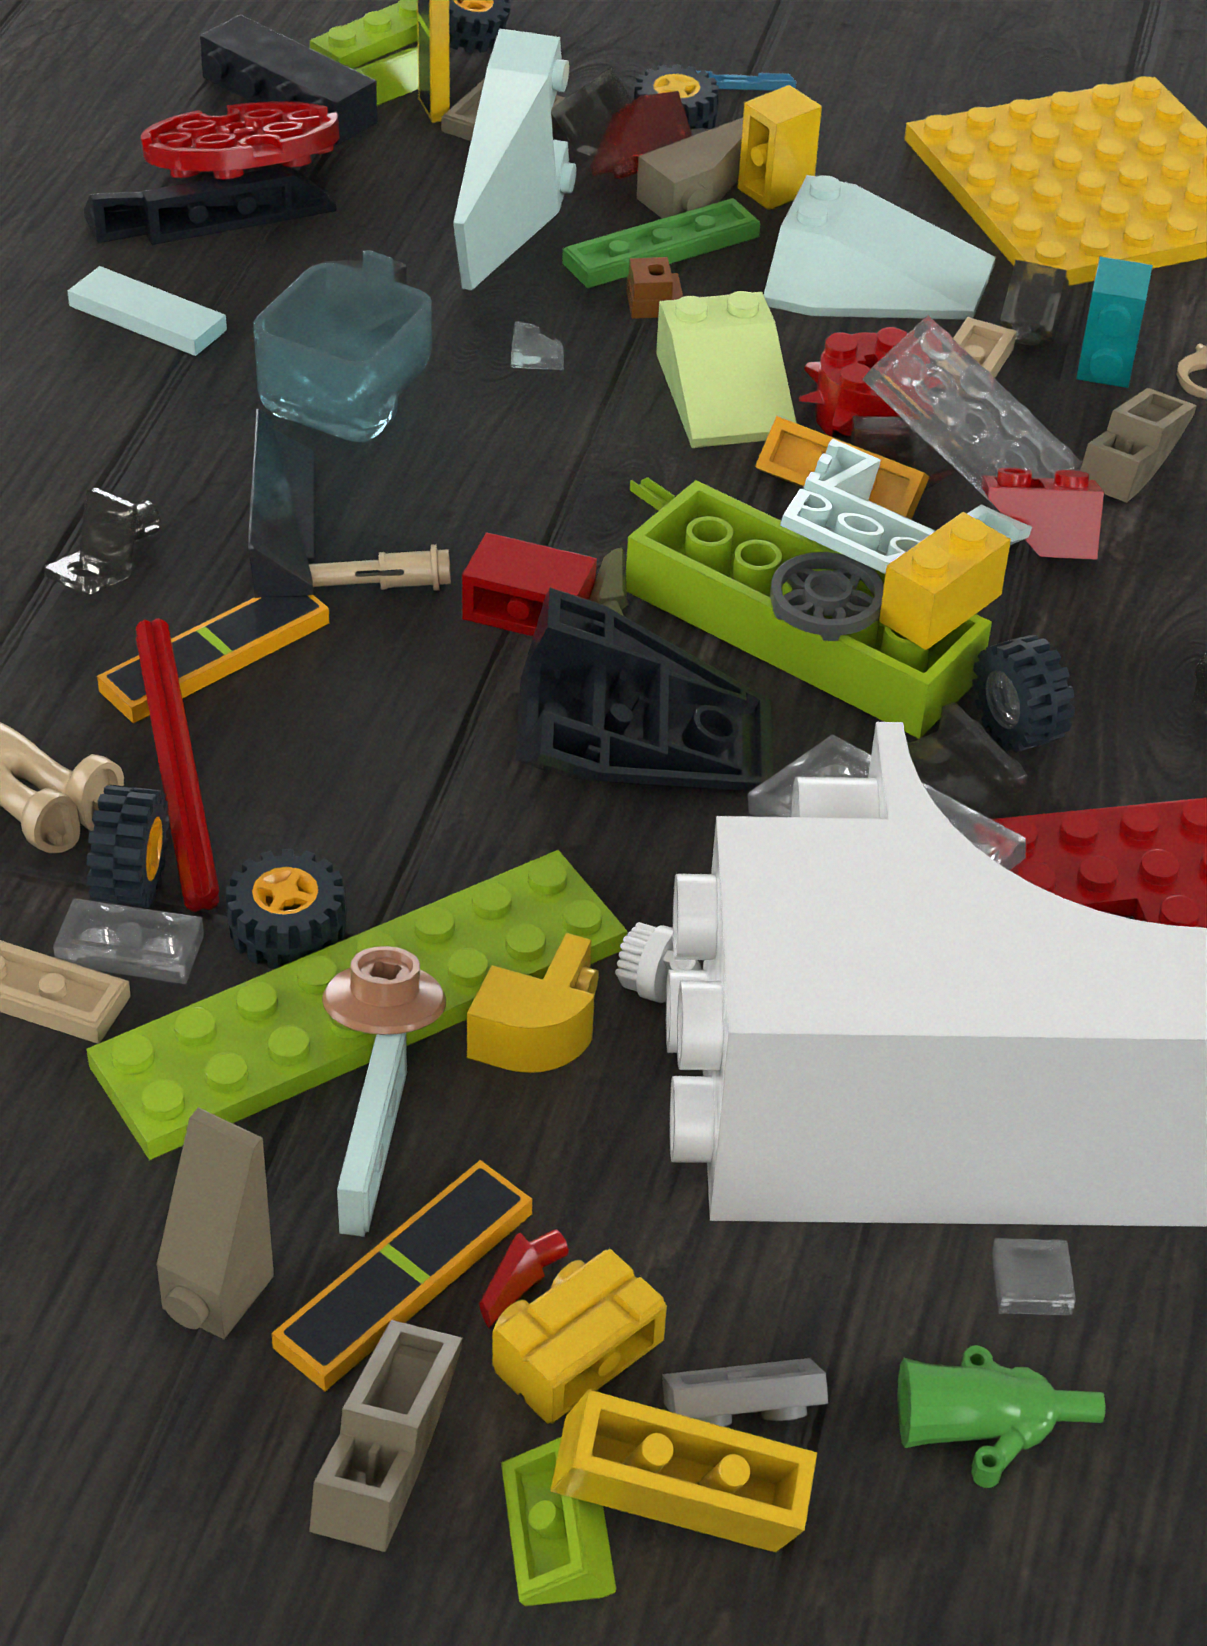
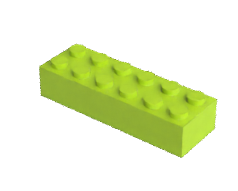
M697 480L628 536L626 589L628 593L884 722H903L904 731L918 739H921L973 686L972 680L977 678V675L973 672L974 663L980 661L978 654L988 647L992 621L977 614L928 650H924L879 622V619L861 631L840 635L838 641H825L821 635L802 631L784 620H778L774 615L770 598L772 578L776 570L786 561L799 555L814 552L841 553L780 526L781 520ZM872 568L879 575L884 585L885 574ZM812 569V570H814V571H822V570L835 571V570H833V569ZM860 580L856 590H860L873 598L870 589ZM787 581L781 588L783 595L792 591ZM824 616L825 619H833L832 616Z

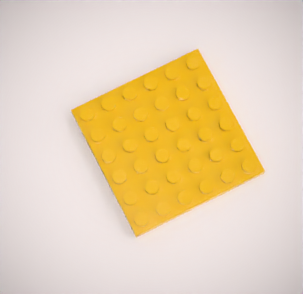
M1138 77L1134 81L1113 85L1099 84L1092 89L1075 92H1057L1052 96L1032 100L1018 99L1010 104L989 108L975 107L967 112L945 116L931 115L924 120L906 123V142L1036 293L1095 281L1100 256L1153 265L1152 269L1207 257V128L1156 77Z

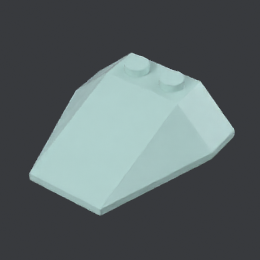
M807 175L781 225L764 297L768 307L810 316L923 319L974 318L994 268L996 257L855 184L841 182L832 176L823 175L816 177Z

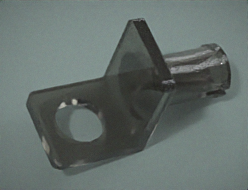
M98 488L88 490L85 498L80 551L46 565L45 576L84 594H93L129 578L134 542L144 537L155 535L160 529V526L154 524L161 522L157 508L149 501L140 500L131 503ZM77 569L95 572L98 576L83 577L69 571Z

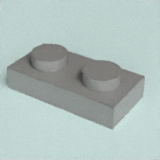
M811 1358L662 1374L664 1405L670 1412L719 1426L731 1424V1414L761 1411L763 1419L791 1420L807 1415L806 1406L828 1404L826 1373Z

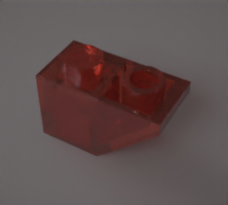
M679 91L640 96L614 113L590 166L593 176L613 173L615 179L632 176L638 173V159L640 155L692 137Z

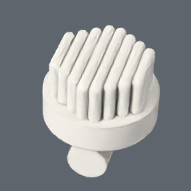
M639 922L623 938L624 942L620 945L622 951L619 952L621 960L617 961L619 968L615 970V974L624 988L637 991L640 997L664 1003L666 1002L668 970L703 969L698 960L674 959L673 928L664 925L653 927Z

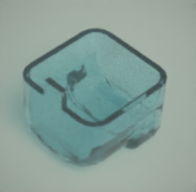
M366 250L363 253L362 271L337 263H321L310 267L265 308L253 322L257 388L263 407L275 416L351 442L365 443L372 440L392 422L397 415L398 396L425 369L432 350L431 298L427 293L419 289L395 282L393 258L370 250Z

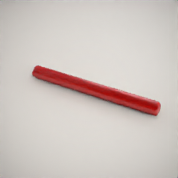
M160 618L153 621L143 619L136 626V641L162 784L166 795L165 800L168 802V817L184 905L194 912L203 908L212 910L219 904L218 893L220 890L169 626Z

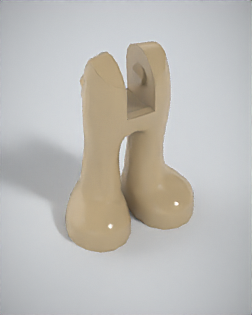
M0 722V806L21 822L22 832L26 840L38 849L48 853H62L73 848L79 840L80 823L88 830H94L92 818L94 810H99L98 798L100 794H104V788L107 785L110 786V784L124 786V775L121 767L104 756L91 754L71 771L50 758L25 736ZM18 779L30 782L40 791H35L27 787Z

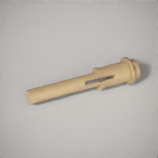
M437 544L431 545V551L379 552V560L309 564L314 587L380 583L381 590L394 587L433 585V589L436 591L440 590V585L451 584L449 549L437 550ZM370 570H379V571H381V572H378V573H362V574H358V573H357V571H370Z

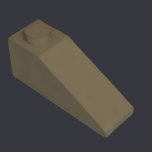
M743 118L640 155L638 159L636 199L662 219L718 203L739 178Z
M197 1108L190 1116L157 1261L162 1309L166 1310L182 1326L189 1329H198L200 1327L224 1340L274 1277L263 1138L201 1108Z

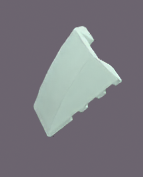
M833 438L828 444L826 454L823 453L819 458L815 471L810 472L804 488L799 489L783 514L780 524L784 528L884 574L889 563L935 532L931 528L869 501L881 460ZM982 504L967 513L1010 538V545L1028 538L1032 529L1031 526Z

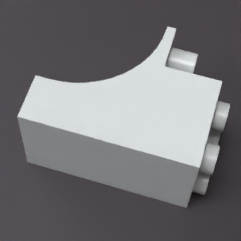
M876 722L868 778L795 777L791 817L716 816L711 874H676L674 882V959L704 960L703 970H668L666 992L667 1052L678 1054L679 1070H703V1076H672L670 1094L671 1162L707 1163L710 1221L1207 1227V928L1164 925L1133 920L1098 911L1064 899L1031 884L998 864L959 832L933 802L919 779L910 757L903 722Z

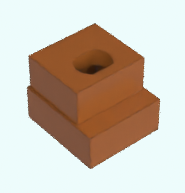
M668 257L629 258L626 293L632 319L658 318L659 301L678 300L683 297L678 273H671Z

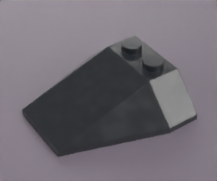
M550 587L543 602L521 675L515 761L572 779L768 792L773 785L771 700L611 608Z

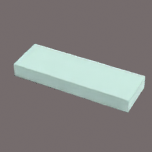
M101 266L68 290L69 306L194 356L199 354L227 330L225 314Z
M406 1033L376 1034L337 1188L339 1234L364 1237L365 1232H369L407 1075Z

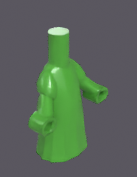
M981 1346L969 1347L964 1352L960 1366L928 1364L908 1358H903V1361L900 1363L897 1398L899 1428L903 1446L908 1448L930 1443L1000 1438L994 1447L983 1446L975 1453L972 1463V1476L975 1483L983 1488H991L997 1485L1002 1472L1022 1449L1026 1450L1039 1444L1052 1431L1057 1421L1102 1423L1104 1421L1105 1398L1103 1392L1055 1390L1045 1377L1029 1367L1010 1369L999 1365L993 1361L991 1353Z

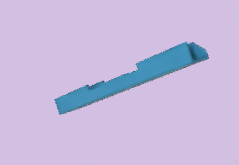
M705 71L709 73V78H715L719 89L777 90L788 85L793 88L796 87V80L789 74L759 73L758 76L712 75L713 72Z

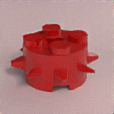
M886 327L878 333L848 334L837 332L833 333L826 340L825 350L820 357V362H808L805 365L804 371L818 385L816 391L799 396V401L816 403V422L827 435L832 437L834 430L844 435L855 437L856 447L887 448L907 441L908 431L916 426L919 427L921 421H935L938 418L939 412L925 399V392L941 387L942 381L927 380L928 366L926 357L916 346L909 343L910 336L906 331L895 327Z

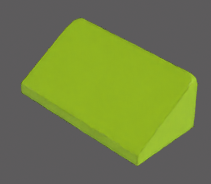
M418 47L400 51L355 69V71L376 80L377 105L418 89Z
M561 1437L501 1463L519 1602L525 1606L595 1599L616 1593L603 1506L550 1492Z

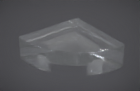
M517 321L514 324L511 367L564 370L563 346L556 338L551 340L540 334V327Z

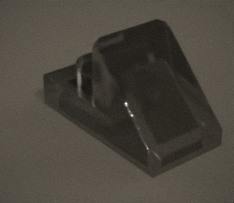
M853 416L850 444L924 472L929 476L924 489L926 491L958 470L964 422L963 418Z

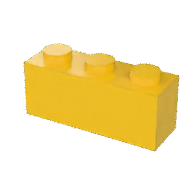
M588 1389L566 1415L550 1492L776 1553L805 1530L817 1452Z

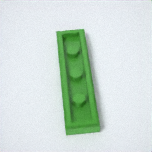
M732 198L563 248L562 264L586 288H591L627 277L629 275V258L668 257L669 264L758 238L760 221Z

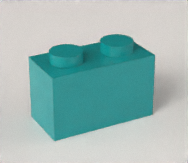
M1100 256L1076 379L1125 388L1129 387L1153 265Z

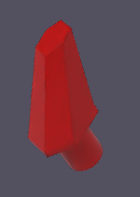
M557 1229L530 1242L521 1233L517 1234L512 1240L479 1302L482 1317L488 1328L498 1320L510 1305L517 1302L531 1287L542 1281L545 1277L542 1268L568 1255L569 1250L566 1240Z

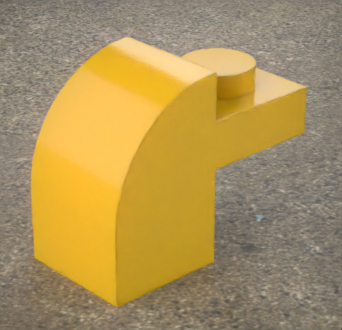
M566 933L543 979L491 965L467 1012V1058L506 1070L534 1073L559 1068L579 1057L589 1046L593 1038L594 996L599 972L596 969L590 968L591 940Z

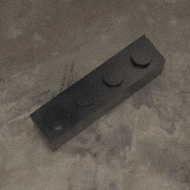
M238 15L200 35L203 78L253 103L303 102L325 106L328 109V114L337 113L340 138L335 143L337 145L377 123L376 80L242 15Z

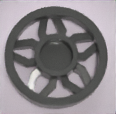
M814 552L796 556L783 563L776 570L772 578L770 598L774 615L778 620H784L802 631L821 635L825 641H838L840 635L856 633L878 621L884 585L879 575L871 567L843 554ZM812 569H833V570H835V571H830V570L814 571V570H812ZM860 580L870 589L873 598L860 590H856ZM787 581L792 591L783 595L781 588ZM824 616H832L833 619H825Z

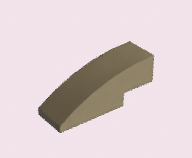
M1146 388L1112 411L1107 431L1088 443L1080 471L1088 473L1089 480H1095L1105 495L1127 503L1140 492L1166 460L1194 416L1197 405Z
M394 1320L389 1322L342 1409L340 1435L314 1481L309 1532L383 1552L386 1551L432 1440L460 1356L463 1338Z

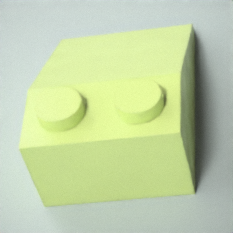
M737 291L730 295L710 297L685 296L678 300L659 301L656 354L692 448L766 441L776 416L796 423L776 324L762 292Z

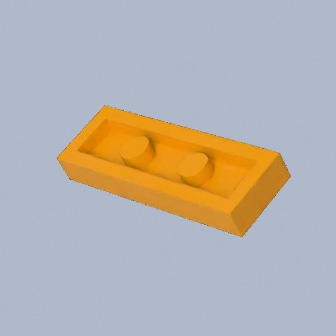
M776 416L755 467L764 473L804 488L810 472L815 471L819 458L823 453L826 454L828 444L833 437ZM838 440L881 460L869 501L908 519H912L929 476L914 468Z

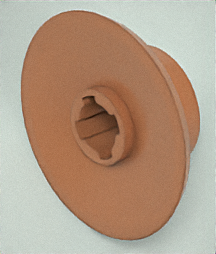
M380 946L368 948L357 953L351 961V968L340 972L329 982L323 992L322 1002L326 1012L335 1021L348 1028L371 1034H401L421 1029L437 1020L446 1007V996L437 980L420 970V962L415 955L401 948Z

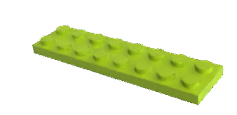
M556 850L87 1048L89 1067L148 1159L151 1160L183 1146L189 1118L197 1108H201L230 1123H235L369 1063L376 1034L357 1031L338 1023L326 1012L322 1002L323 992L329 982L340 972L351 968L353 957L365 949L389 946L401 948L412 953L420 962V970L436 979L445 993L446 1007L441 1016L428 1026L407 1032L406 1046L467 1020V1012L491 965L543 979L566 933L591 940V965L622 951L620 945L624 942L623 938L627 936V930L562 853Z

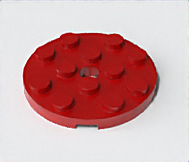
M255 102L227 105L228 115L208 116L197 110L157 122L145 129L141 134L144 159L149 164L170 169V176L174 178L196 176L200 174V171H213L214 178L216 179L237 178L244 175V169L282 163V166L285 167L305 166L312 162L311 155L333 151L334 144L340 138L337 113L328 114V109L325 106L303 102Z

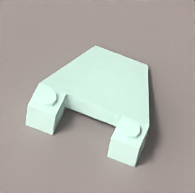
M499 29L487 66L453 222L462 289L473 290L559 213L564 193L571 194L574 189L576 164L569 163L568 142L553 140L551 110L557 91H565L569 76V61L562 60L560 37Z

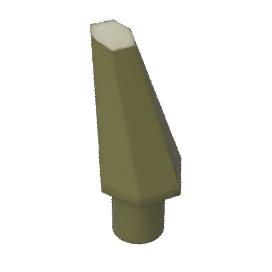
M622 547L612 550L603 558L589 598L590 601L605 605L623 615L622 609L629 605L626 589L625 552Z

